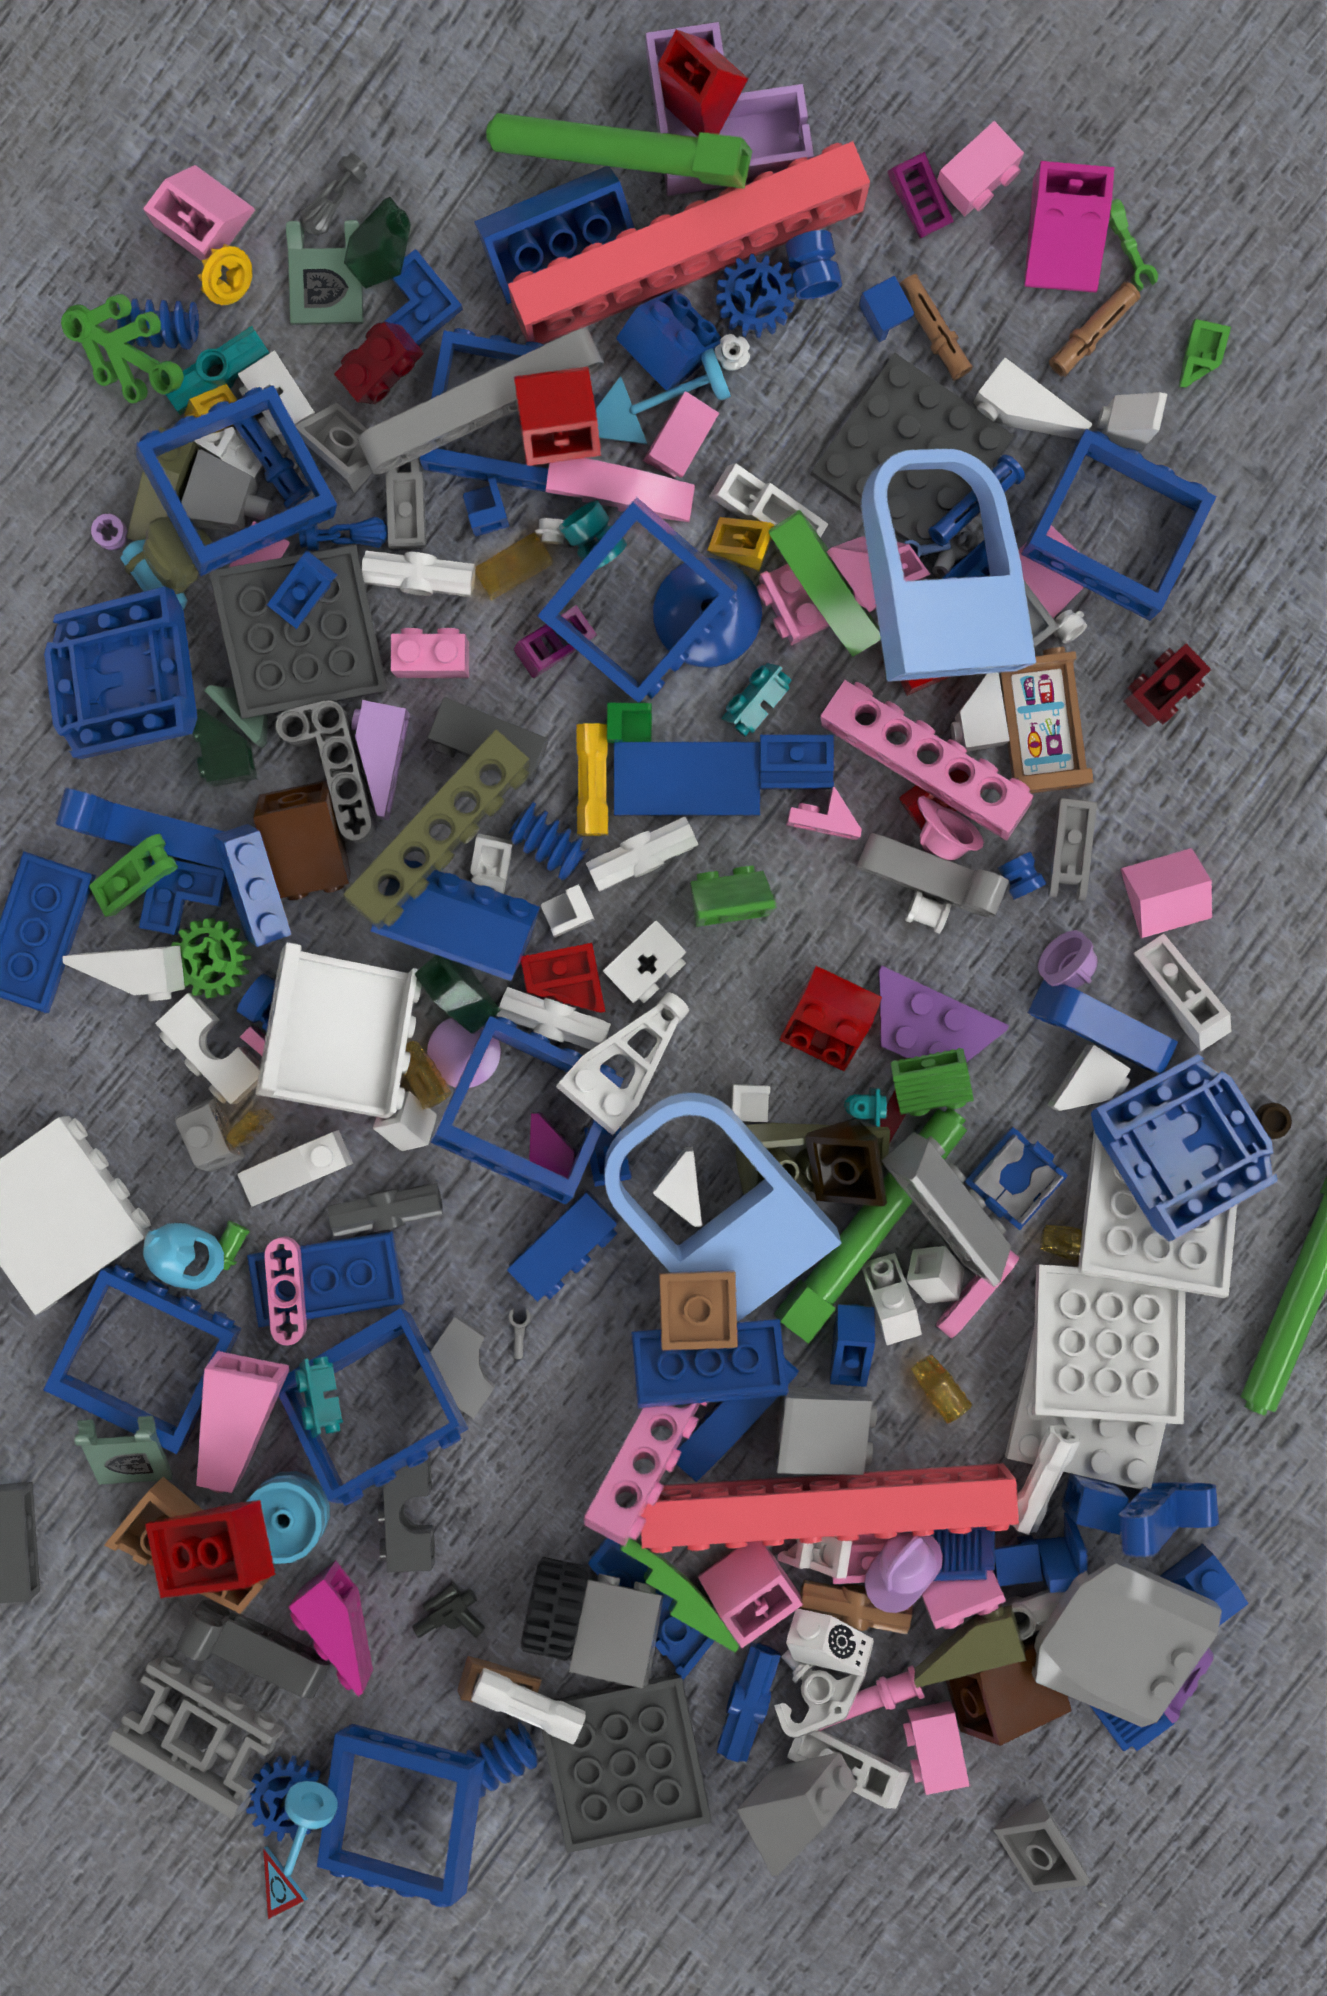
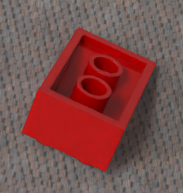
M260 1500L228 1504L151 1521L145 1524L160 1598L243 1589L276 1575Z

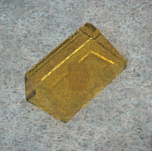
M533 532L477 565L475 575L492 601L551 566L553 560L537 534Z

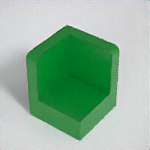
M607 703L608 743L651 742L652 703Z

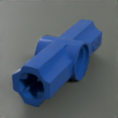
M750 1643L739 1680H735L726 1708V1713L728 1714L717 1745V1753L723 1755L726 1759L735 1762H747L758 1726L763 1724L767 1715L771 1699L770 1688L781 1657L780 1652L770 1646L761 1643Z

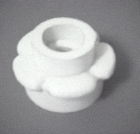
M728 334L720 339V344L716 346L714 353L724 369L737 370L748 363L750 359V353L748 352L750 346L748 341L742 336L735 337L733 334ZM731 349H735L736 354L731 355L729 351Z
M539 519V529L535 530V534L542 536V543L563 544L565 536L560 531L559 526L564 520Z
M1071 609L1061 613L1054 620L1060 628L1053 635L1059 637L1063 643H1068L1077 638L1087 628V624L1082 618L1084 613L1082 611L1073 613Z

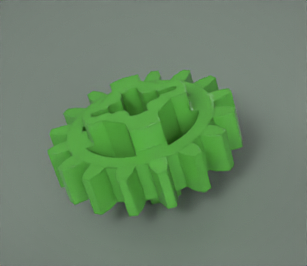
M214 918L204 919L203 924L201 921L190 922L191 930L181 929L179 931L183 940L172 942L171 946L180 945L184 986L187 988L193 985L192 995L194 996L203 995L204 992L206 998H215L218 993L221 996L231 993L230 986L235 988L242 985L238 975L249 974V970L243 966V961L251 960V955L243 954L242 951L249 943L248 941H238L237 937L241 930L239 928L228 930L229 922L226 920L218 921L217 924ZM209 933V936L204 937L201 944L195 943L201 936ZM218 973H226L219 981L212 982V979L217 978Z

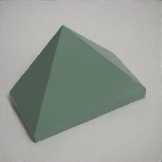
M209 685L204 690L256 745L263 748L267 744L268 714L242 719L235 688Z

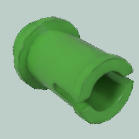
M228 1221L227 1227L219 1240V1244L224 1252V1270H229L231 1265H236L235 1257L250 1232L247 1228L232 1221Z

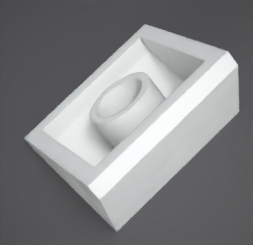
M685 1147L653 1187V1194L695 1227L702 1226L694 1151L693 1147Z

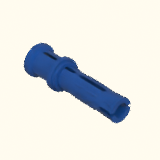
M254 416L233 424L266 470L264 473L265 480L268 483H273L285 500L283 505L286 509L294 507L312 493L310 486H306L293 469L295 464L292 459L288 457L283 458Z
M1006 454L997 460V465L991 470L1001 484L1004 493L1013 484H1020L1025 479V473L1021 465L1013 457ZM972 490L935 525L928 529L930 537L936 544L944 547L950 539L980 513L979 502L974 491ZM969 507V509L954 522V520L957 517H959Z

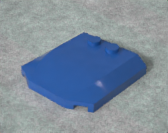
M164 586L55 614L53 623L57 624L53 642H47L44 658L53 726L57 733L64 736L72 748V751L69 752L73 758L86 759L193 733L198 717L184 610L173 589Z
M1199 1054L1110 1100L1091 1112L1095 1134L1153 1229L1169 1242L1278 1181L1277 1174H1272L1270 1155L1273 1154V1146L1268 1134L1232 1077L1223 1071L1218 1073L1202 1062L1205 1058Z

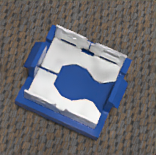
M1011 1126L966 1177L964 1182L985 1200L986 1206L999 1218L1003 1216L1018 1230H1021L1068 1175L1052 1162L1055 1156L1038 1141L1035 1144L1030 1143L1018 1130Z

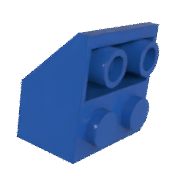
M673 289L637 306L615 339L667 391L690 377L703 364L701 360L702 354L711 348L715 352V348L720 344L722 337L717 333L715 326L710 321L704 319L691 306V302L686 296Z

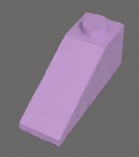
M362 700L361 709H355L352 730L356 731L355 737L376 814L381 819L389 821L410 713L406 708Z

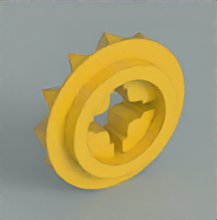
M223 244L220 249L211 248V256L208 259L201 260L204 268L197 275L202 282L200 290L209 300L216 304H233L244 296L252 280L251 261L247 254L238 247ZM221 266L229 269L226 272L227 283L219 279L222 276Z

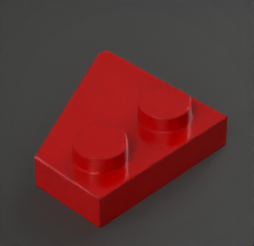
M593 943L522 957L521 964L527 993L599 1013L606 1012Z

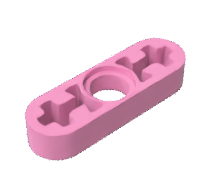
M283 1236L271 1241L267 1245L264 1254L270 1331L273 1339L279 1344L293 1345L305 1335L307 1329L301 1249L294 1239ZM280 1244H284L285 1250H291L292 1256L286 1259L285 1264L286 1270L294 1268V1274L274 1275V1270L280 1271L282 1269L281 1259L274 1257L273 1254L274 1251L280 1249ZM287 1280L295 1286L296 1294L292 1300L283 1301L277 1296L276 1286L280 1281ZM297 1305V1311L292 1310L290 1312L291 1324H297L298 1329L292 1333L291 1337H287V1332L284 1330L280 1331L279 1328L280 1325L286 1322V1312L278 1313L277 1307L284 1309Z
M1011 1250L1001 1282L1019 1260V1256ZM975 1275L961 1291L959 1301H953L937 1321L936 1326L948 1337L953 1338L1001 1282L996 1287H993L984 1279Z

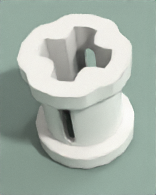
M916 891L908 908L905 921L911 923L915 920L933 927L934 932L940 934L948 918L951 903H938L923 897L922 892Z

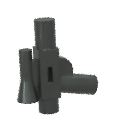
M451 1581L439 1594L422 1604L426 1612L432 1608L434 1610L428 1616L412 1625V1628L417 1637L421 1638L443 1624L450 1629H456L462 1625L474 1638H477L483 1632L485 1626L467 1609L468 1606L477 1601L474 1592L469 1588L461 1593L455 1582Z

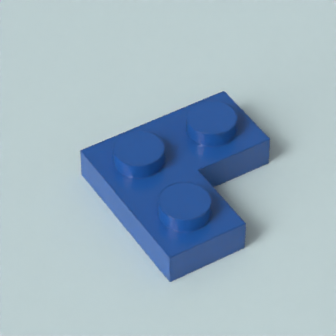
M416 249L387 271L390 279L409 301L384 322L402 325L418 346L463 310L462 304Z
M175 860L178 868L146 890L139 928L178 936L185 900L221 907L226 884L224 870Z

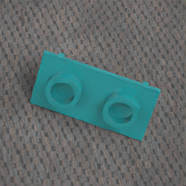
M771 663L761 665L750 676V684L742 694L735 695L726 706L727 712L721 719L736 725L734 728L744 737L749 732L753 734L769 714L760 706L761 702L764 700L771 708H774L790 689L788 685L792 680L781 671L782 667Z
M869 1087V1094H853L848 1096L844 1102V1108L849 1115L859 1119H869V1124L880 1127V1118H886L887 1100L886 1096L880 1095V1089Z
M328 1357L313 1359L314 1366H309V1360L306 1358L299 1364L300 1370L295 1371L298 1392H304L307 1406L302 1407L303 1425L305 1430L311 1429L312 1438L320 1435V1428L324 1427L326 1434L340 1432V1424L343 1423L338 1397L324 1399L323 1392L337 1389L333 1363H329Z

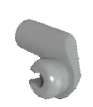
M964 531L959 536L950 539L951 550L940 551L932 568V573L936 577L942 579L953 568L955 563L960 562L977 547L978 538L975 533Z

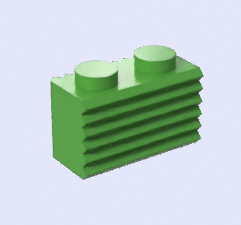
M963 1048L891 1062L893 1081L901 1115L909 1113L912 1116H922L928 1113L930 1109L944 1106L948 1109H958L963 1107L966 1102L974 1101Z

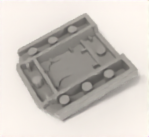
M1109 1555L1104 1559L1106 1565L1092 1574L1085 1571L1073 1580L1036 1636L1034 1649L1037 1656L1035 1667L1032 1666V1675L1036 1683L1135 1725L1144 1727L1158 1722L1218 1634L1222 1610L1217 1602L1113 1555Z

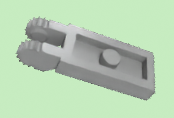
M420 457L410 461L411 472L399 473V467L386 473L388 547L390 549L426 548L424 475L419 460Z

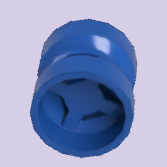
M1031 851L997 867L1001 876L1009 880V892L1013 900L1047 884L1043 875L1037 873L1034 867L1035 859Z

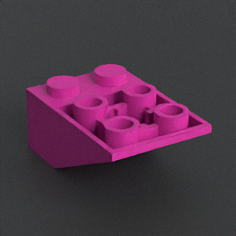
M1048 161L1040 162L1032 185L1024 287L1097 292L1112 204L1115 167Z
M335 1560L300 1588L288 1608L292 1611L290 1616L294 1624L301 1631L306 1630L313 1638V1645L319 1656L325 1661L329 1659L338 1670L336 1674L341 1684L347 1690L353 1689L359 1697L363 1694L373 1672L359 1590Z

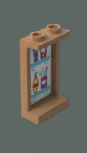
M1065 647L1043 650L1042 656H1035V664L1018 671L999 673L1010 740L1007 744L1012 778L1026 784L1030 788L1029 793L1031 794L1087 787L1094 783L1092 768H1087L1073 665L1077 659L1076 651L1065 652Z

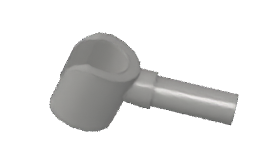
M512 1308L509 1313V1321L514 1326V1358L522 1359L525 1327L529 1325L532 1317L527 1309L526 1321L523 1324H517L514 1321L515 1308Z

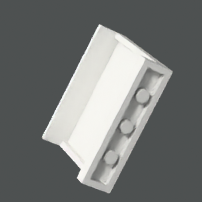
M287 942L280 953L256 1095L388 1119L395 1114L396 1109H401L404 1100L405 1090L400 1087L402 1073H407L410 1063V1052H406L405 1049L407 1038H412L416 1025V1017L411 1016L413 1002H418L421 993L422 983L421 981H416L418 969L413 968L409 973L331 958L302 952V945Z
M70 1116L58 1117L0 1159V1266L35 1315L48 1310L63 1296L144 1240L150 1231L148 1227L151 1226L147 1215L140 1208L135 1209L127 1198L130 1196V1193L125 1184L118 1178L114 1179L106 1167L109 1164L102 1152L97 1148L92 1149L85 1137L88 1134L83 1125L77 1119H71Z

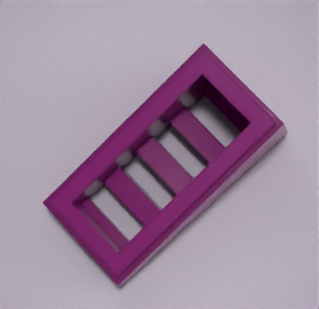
M925 152L887 171L891 183L920 239L954 222ZM917 170L920 176L906 182L904 176ZM924 183L927 190L912 196L910 189ZM930 196L933 203L918 210L916 203ZM937 210L940 217L924 224L921 217Z
M577 605L561 614L567 621L570 620L573 626L590 641L597 636ZM547 624L519 640L514 647L515 654L532 678L541 675L576 651L569 643L564 647L554 630ZM545 637L555 653L551 655L542 642V638ZM531 646L535 648V650L541 657L542 661L538 658V656L536 655Z

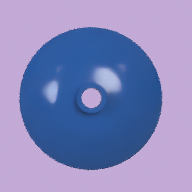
M707 558L738 586L736 593L733 595L737 599L734 606L724 617L717 613L709 623L713 629L699 645L693 641L685 650L689 657L684 663L696 667L713 668L735 661L750 648L760 629L762 605L757 588L744 571L727 561ZM686 563L678 566L666 576L654 600V626L661 643L668 651L703 612L701 609L702 604L705 602L711 603L718 595V592Z

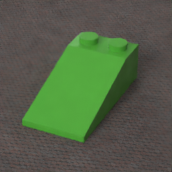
M754 866L734 868L733 875L719 877L718 871L696 874L697 881L690 882L696 927L767 917L776 909L775 899L764 871L755 872Z

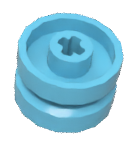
M297 1471L279 1472L267 1478L246 1501H261L274 1564L292 1563L305 1557L324 1534L330 1519V1503L321 1485L311 1476ZM281 1514H286L288 1517L284 1519Z

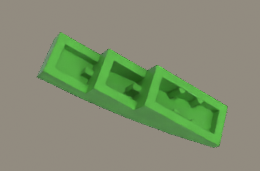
M798 510L769 529L770 536L795 576L851 656H856L880 641L879 626L868 611L856 601L852 587L828 555L827 551L829 548L802 512Z
M629 1538L625 1547L619 1544L621 1551L649 1566L644 1574L645 1582L673 1598L668 1607L671 1616L736 1653L739 1647L736 1639L721 1620L715 1608L684 1574L661 1554L652 1553L650 1548L642 1549V1541L639 1539Z

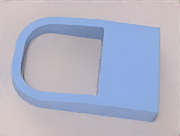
M955 449L907 450L897 453L874 469L866 481L862 493L861 508L887 682L1014 672L1035 664L1036 658L1021 560L1007 500L1002 486L994 473L976 457ZM944 469L958 474L971 486L980 507L990 572L989 577L921 581L904 580L887 502L888 484L895 472L902 470Z
M681 1093L659 1101L625 1127L614 1138L607 1151L604 1164L605 1185L613 1207L670 1272L735 1271L737 1322L842 1244L837 1227L741 1119L726 1104L709 1095ZM684 1115L702 1116L718 1124L765 1179L687 1240L677 1245L625 1190L619 1173L626 1155L664 1123Z

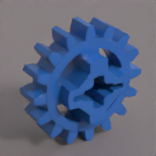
M750 254L749 263L744 264L740 258H737L735 261L736 270L734 271L726 267L724 269L726 280H718L717 290L721 293L716 295V305L723 306L720 310V318H731L729 322V329L731 331L738 325L741 326L743 337L747 336L749 330H755L756 337L761 338L762 329L765 328L771 334H774L776 331L775 322L785 325L788 318L785 312L791 313L793 311L794 302L789 299L795 297V288L787 287L791 283L792 276L790 273L781 276L782 263L778 262L773 267L770 266L769 256L765 255L761 263L756 262L754 254ZM768 279L776 285L777 289L771 287ZM760 285L761 295L754 302L753 307H751L750 297L753 296ZM733 303L740 305L743 314L735 308ZM765 313H769V315L765 317L757 318Z
M292 1755L289 1763L284 1764L281 1756H278L274 1761L273 1768L266 1762L260 1769L261 1774H254L251 1781L256 1786L250 1793L252 1795L250 1799L252 1802L249 1803L246 1812L249 1814L256 1813L257 1816L252 1823L254 1827L261 1824L266 1826L263 1834L265 1837L272 1831L277 1832V1840L281 1842L285 1833H290V1837L294 1841L299 1825H296L292 1820H288L289 1817L285 1811V1805L282 1808L280 1805L283 1801L282 1798L287 1795L289 1789L296 1783L304 1781L317 1782L321 1771L317 1770L310 1773L308 1771L310 1761L306 1760L302 1766L297 1765L296 1756ZM307 1829L306 1834H310L312 1829Z

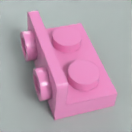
M788 564L770 573L765 571L760 574L759 582L761 585L756 587L758 594L765 606L771 604L777 616L773 619V623L782 639L787 637L790 644L793 645L829 627V624Z

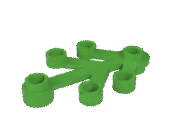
M117 294L107 298L105 304L92 310L80 304L70 306L61 318L62 330L70 340L82 343L93 367V376L98 384L107 386L117 382L119 378L122 385V394L129 403L134 404L145 400L148 395L147 387L142 380L134 379L127 363L128 361L149 374L151 386L160 394H168L181 387L184 375L182 369L177 364L170 361L160 363L127 343L140 336L149 337L160 332L161 322L155 313L146 312L140 314L134 322L109 332L98 324L109 318L118 320L130 315L132 307L125 295ZM146 320L148 321V323H149V325H150V329L148 328V326H147V324H146ZM98 344L105 347L110 361H104Z

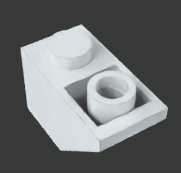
M895 1253L867 1261L861 1269L886 1345L922 1335L917 1310Z

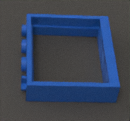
M461 328L454 329V332L444 330L431 399L447 391L454 351L512 361L544 346V344L538 342H526V345L511 343L509 338L500 335H491L490 339L475 336L476 334L470 330ZM438 448L420 456L419 459L423 470L489 482L488 478L495 476L498 484L546 492L549 470L547 468L527 466L526 464Z
M274 385L266 389H262V387L253 388L246 392L242 399L230 404L228 401L220 402L212 406L208 411L209 413L197 418L195 416L184 417L176 422L173 428L164 432H160V430L151 431L142 436L140 442L136 443L137 459L200 576L335 516L337 503ZM269 409L316 498L204 546L157 456Z
M1086 429L1076 441L1021 555L1151 621L1162 611L1217 496L1209 493L1202 484L1188 482L1176 476L1171 468L1151 463L1144 459L1138 451L1131 448H1123L1111 442L1107 435ZM1085 455L1194 511L1156 591L1046 535Z
M636 497L537 616L636 702L640 703L646 695L652 699L665 684L661 678L669 669L676 672L689 657L685 650L693 641L699 645L713 629L709 623L717 613L724 617L737 602L733 595L736 593L738 586ZM636 521L718 592V595L641 683L637 682L559 614Z
M489 1016L430 1143L566 1205L574 1197L603 1129L594 1119H592L567 1178L452 1126L492 1038L567 1073L582 1057L579 1052L573 1049L563 1048L562 1050L549 1044L550 1040L541 1034L534 1032L528 1034L517 1029L516 1024L507 1018ZM601 1064L600 1072L620 1088L624 1078L617 1076L613 1068Z
M115 1264V1267L110 1265L101 1269L43 1390L133 1434L139 1430L137 1417L153 1416L157 1437L162 1448L177 1454L186 1446L201 1415L204 1372L178 1427L67 1374L108 1287L111 1286L219 1338L209 1362L218 1351L231 1352L242 1328L234 1325L235 1321L226 1317L227 1314L215 1311L213 1315L201 1309L202 1304L191 1297L182 1295L181 1298H178L168 1293L169 1288L158 1281L148 1280V1282L134 1277L136 1272L129 1267L123 1268Z
M402 1308L392 1312L313 1359L328 1357L329 1363H333L335 1374L405 1333L449 1421L447 1425L343 1484L320 1435L312 1438L311 1429L305 1430L302 1407H306L298 1392L295 1379V1371L300 1370V1366L288 1373L279 1393V1398L329 1502L339 1504L343 1502L344 1506L356 1502L364 1496L362 1491L373 1484L376 1487L387 1484L396 1478L395 1472L406 1465L412 1468L423 1463L429 1458L427 1453L439 1446L441 1449H445L461 1440L460 1434L469 1429L411 1313ZM313 1359L309 1361V1366H314Z
M351 1724L335 1733L328 1788L336 1796L338 1808L333 1820L325 1827H322L317 1867L329 1870L330 1874L335 1877H353L363 1880V1884L369 1887L383 1886L396 1890V1893L403 1897L417 1896L430 1900V1903L437 1907L452 1906L467 1893L485 1759L356 1724ZM355 1755L457 1782L444 1879L342 1849Z

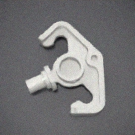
M788 1649L782 1655V1659L793 1670L792 1674L794 1677L792 1680L795 1683L802 1680V1697L809 1705V1710L801 1723H794L790 1716L792 1709L787 1704L774 1705L784 1733L790 1737L798 1738L846 1719L864 1676L851 1674L841 1680H836L826 1671H812L815 1665L794 1661Z

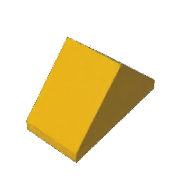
M719 517L707 551L760 572L772 540L769 529L775 525L771 522Z

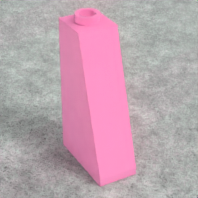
M220 1351L204 1368L196 1486L208 1488L218 1493H232L247 1470L288 1375L289 1365Z

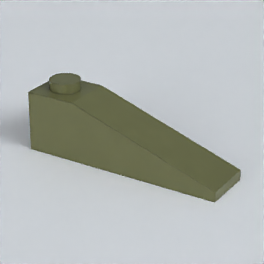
M793 1123L746 1125L806 1193L813 1192L815 1194L805 1136L808 1132L830 1125ZM866 1126L877 1137L880 1161H882L889 1153L890 1129L888 1127ZM736 1145V1163L743 1195H745L765 1178Z

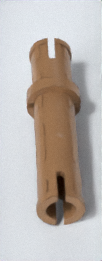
M913 274L905 278L900 283V286L914 310L915 318L932 343L930 349L933 354L940 356L953 381L962 378L972 370L973 365L959 346L957 333L950 331L936 305L919 280V276Z
M1123 282L1115 293L1080 329L1077 328L1069 335V341L1049 360L1051 368L1058 375L1066 377L1085 355L1090 356L1096 349V343L1141 298L1137 288L1129 282Z

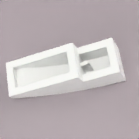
M737 463L726 467L709 498L744 520L771 522L777 525L800 510L820 538L828 526V523L771 483H763Z

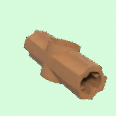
M803 1580L800 1590L803 1605L798 1609L831 1615L858 1631L868 1630V1627L908 1634L912 1620L913 1605L907 1610L898 1613L884 1612L875 1607L869 1600L865 1586L843 1584L840 1587Z

